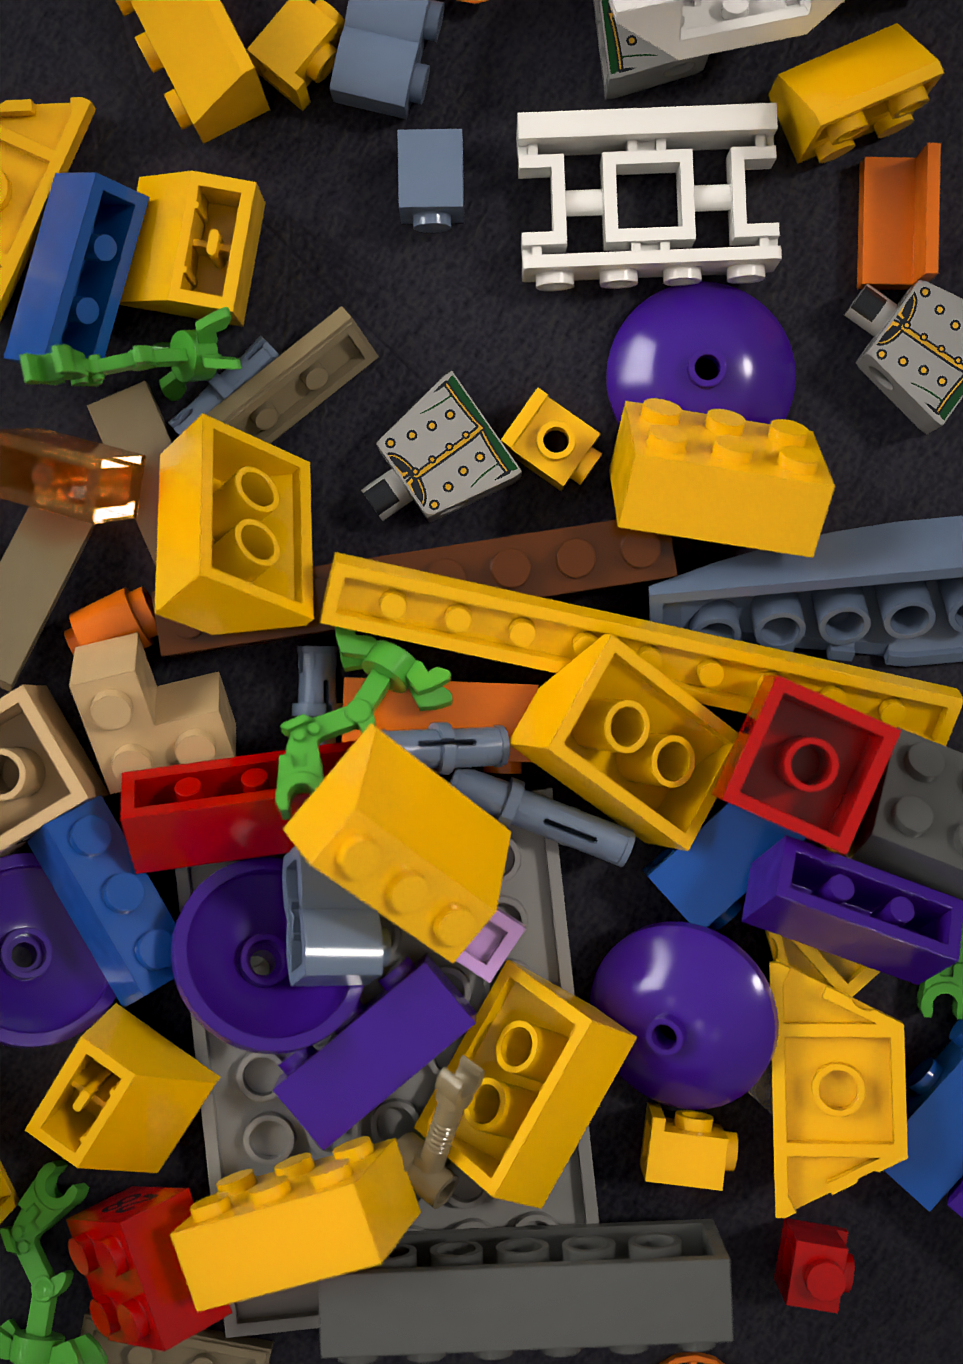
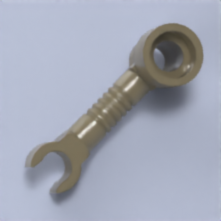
M462 1055L455 1074L444 1067L436 1080L435 1089L437 1092L435 1098L438 1104L426 1140L424 1141L413 1131L407 1132L397 1140L404 1170L408 1172L414 1192L434 1209L444 1205L458 1186L459 1177L445 1166V1162L463 1111L471 1103L485 1074L482 1068L465 1055Z

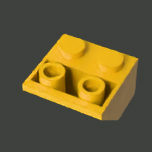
M896 23L779 73L768 96L771 103H777V117L797 164L817 156L819 163H826L852 150L855 147L853 140L875 131L878 138H884L909 126L914 121L913 113L929 102L928 94L944 74L940 61Z
M197 171L139 177L137 192L150 198L120 305L202 319L223 307H229L232 318L229 325L243 327L265 209V200L257 183Z
M115 1003L81 1036L25 1128V1131L76 1168L158 1173L221 1077L122 1006Z

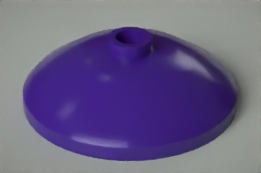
M705 281L694 285L668 287L650 296L637 306L626 318L613 341L606 370L608 399L619 426L625 401L643 403L646 399L651 398L671 401L685 411L707 414L711 409H725L740 414L747 421L771 424L773 420L786 419L793 401L796 384V367L790 341L771 311L760 301L740 289L725 284ZM701 359L711 360L717 367L716 378L712 380L701 379L695 372V363Z
M34 853L4 856L0 858V1044L16 1048H39L55 1045L73 1038L92 1026L112 1005L116 995ZM24 947L30 952L32 962L29 967H19L13 962V948Z
M258 857L237 861L221 868L206 878L196 888L182 908L175 925L171 945V962L175 982L184 1003L196 1020L211 1034L225 1043L241 1050L260 1054L291 1053L310 1047L323 1040L348 1018L364 988V985L291 986L286 954L287 918L282 886L283 859L276 857ZM259 956L264 958L269 964V974H257L251 967V957Z
M661 922L644 926L633 931L618 942L605 956L595 974L591 988L590 1004L637 1037L618 1074L630 1086L648 1098L681 1109L701 1110L715 1108L743 1096L759 1081L768 1068L776 1049L779 1026L778 1012L772 990L754 960L739 945L717 931L686 922ZM660 1025L671 1027L676 1033L677 1040L667 1038L662 1033Z

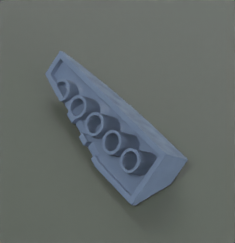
M963 516L898 521L821 534L813 558L759 549L711 563L649 586L650 621L793 652L794 648L826 651L827 658L830 660L852 662L856 653L884 656L886 665L904 667L963 662Z

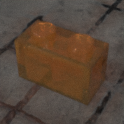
M39 427L0 429V498L92 524L135 519L138 515L146 455Z

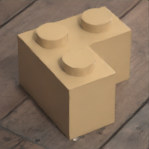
M138 632L75 647L69 687L110 794L121 792L122 772L236 757V722L219 671L157 686Z

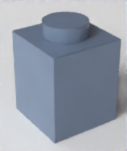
M462 129L397 130L398 197L401 224H413V229L419 232L438 233L450 230L451 223H464Z

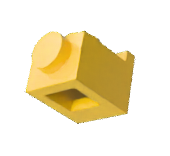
M288 0L247 49L256 73L303 111L311 102L307 86L312 80L316 83L322 82L333 70L340 41L339 35L342 33L345 24L344 18L324 0H317L314 4L309 0Z
M538 387L500 440L514 459L560 491L564 489L570 479L581 485L602 456V453L593 447L601 433L549 398L548 394ZM557 430L564 433L568 439L567 448L558 453L549 451L543 442V438L548 432Z
M647 1102L640 1157V1167L645 1182L723 1191L725 1171L734 1172L738 1157L737 1132L724 1131L721 1124L713 1123V1116L703 1112L678 1110L675 1112V1118L665 1117L660 1104Z

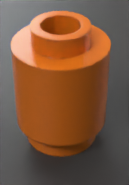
M144 586L132 591L124 587L71 613L69 619L72 627L64 631L65 639L73 655L75 647L136 632L139 633L143 648L145 649L154 644V637L158 635L152 597Z

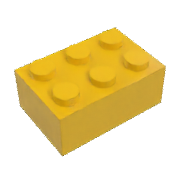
M651 398L646 399L643 403L625 401L609 469L618 527L814 557L835 485L813 431H809L807 427L798 422L786 419H776L771 424L747 421L740 414L725 409H711L707 414L685 411L677 404L664 399Z
M370 1136L358 1137L340 1144L333 1149V1155L313 1160L311 1153H302L279 1162L274 1166V1172L255 1176L253 1169H245L219 1180L216 1183L218 1191L191 1205L189 1209L192 1215L170 1234L197 1312L382 1264L421 1213L408 1172L404 1170L402 1155L396 1138L372 1144Z

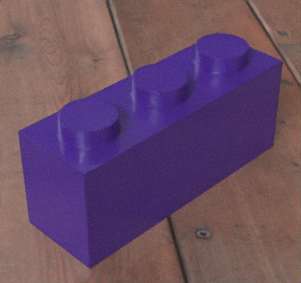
M785 835L751 863L741 922L919 985L959 962L963 927V900Z
M428 953L415 963L408 956L399 960L378 979L379 984L384 989L365 1005L358 1000L348 1018L315 1047L312 1045L305 1049L288 1053L278 1063V1066L284 1073L279 1076L273 1088L274 1093L323 1151L476 1024V1011Z

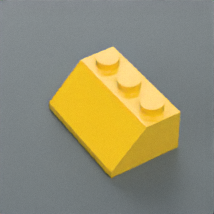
M116 0L123 16L125 17L136 11L145 29V32L135 36V39L151 71L155 73L165 68L174 89L164 93V96L182 130L194 125L204 144L270 110L255 67L220 0Z
M203 413L160 454L155 614L211 635L306 626L314 619L310 462Z
M604 634L538 688L509 741L511 747L622 827L633 830L636 837L644 843L689 851L717 799L712 793L739 733L613 634Z
M370 723L283 828L311 866L452 964L497 911L512 832L372 723Z
M507 959L476 1014V1024L468 1029L446 1068L455 1074L462 1055H465L482 1068L485 1073L483 1081L474 1094L471 1103L463 1111L447 1158L493 1198L542 1209L637 1037L593 1005L516 962ZM436 1089L413 1127L425 1138L438 1104L435 1098Z

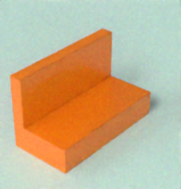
M927 143L916 158L864 157L860 162L857 289H863L868 283L876 290H908L918 280L929 282L938 274L941 143Z

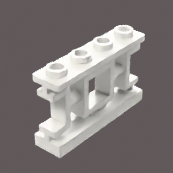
M777 103L517 113L518 179L550 178L552 231L522 233V281L536 282V289L561 291L573 288L574 280L600 279V287L610 289L633 287L638 284V278L663 277V284L668 286L698 284L702 281V275L727 274V282L735 284L755 283L764 280L765 273L773 272L782 260L781 246L778 245V237L780 236L779 223L747 224L745 170L771 169L777 158L776 145H774V135L778 129ZM730 149L726 157L727 184L694 185L693 150ZM602 154L600 160L601 189L565 190L564 155ZM676 173L677 227L618 229L616 175ZM728 210L729 246H748L674 249L692 248L696 240L695 212ZM602 215L603 251H620L546 254L566 253V217Z

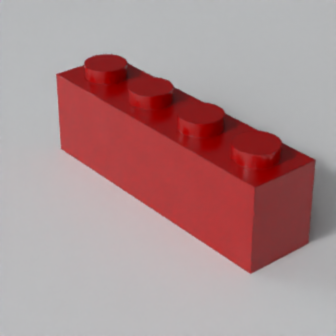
M356 740L319 745L324 779ZM286 750L122 772L120 820L136 874L288 853L295 844L283 828L291 819L283 820L276 804L279 755H285ZM301 793L293 798L291 802L292 817L311 796L310 793Z

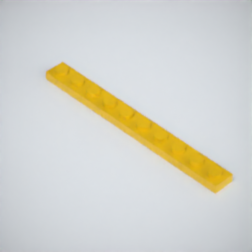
M337 552L334 555L320 613V623L553 673L559 672L604 634H613L701 704L748 714L764 676L779 675L893 727L901 728L943 746L947 745L963 705L962 694L957 688Z

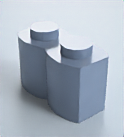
M349 0L330 83L333 102L407 119L411 103L422 104L425 97L430 65L420 62L426 40L433 42L438 40L444 14V2L436 0Z
M294 846L283 857L282 870L283 900L287 918L286 954L291 986L370 984L382 975L383 967H386L390 961L391 937L388 929L381 927L378 911L311 866L298 848Z

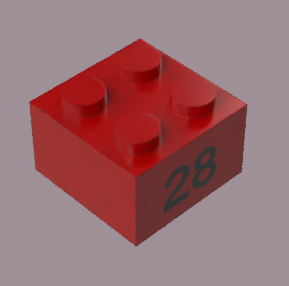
M766 675L762 680L712 795L847 855L902 730L784 677Z
M132 1186L66 1219L72 1238L68 1241L70 1257L77 1270L82 1275H86L94 1298L89 1304L91 1317L99 1332L107 1337L108 1341L167 1351L233 1313L230 1304L197 1312L170 1236L177 1227L192 1215L189 1208L194 1204L189 1188Z

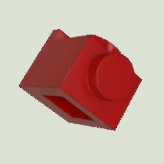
M784 1218L774 1281L786 1305L838 1314L841 1295L843 1292H850L855 1271L854 1256L852 1253H848L849 1249L846 1246L848 1230L846 1228Z

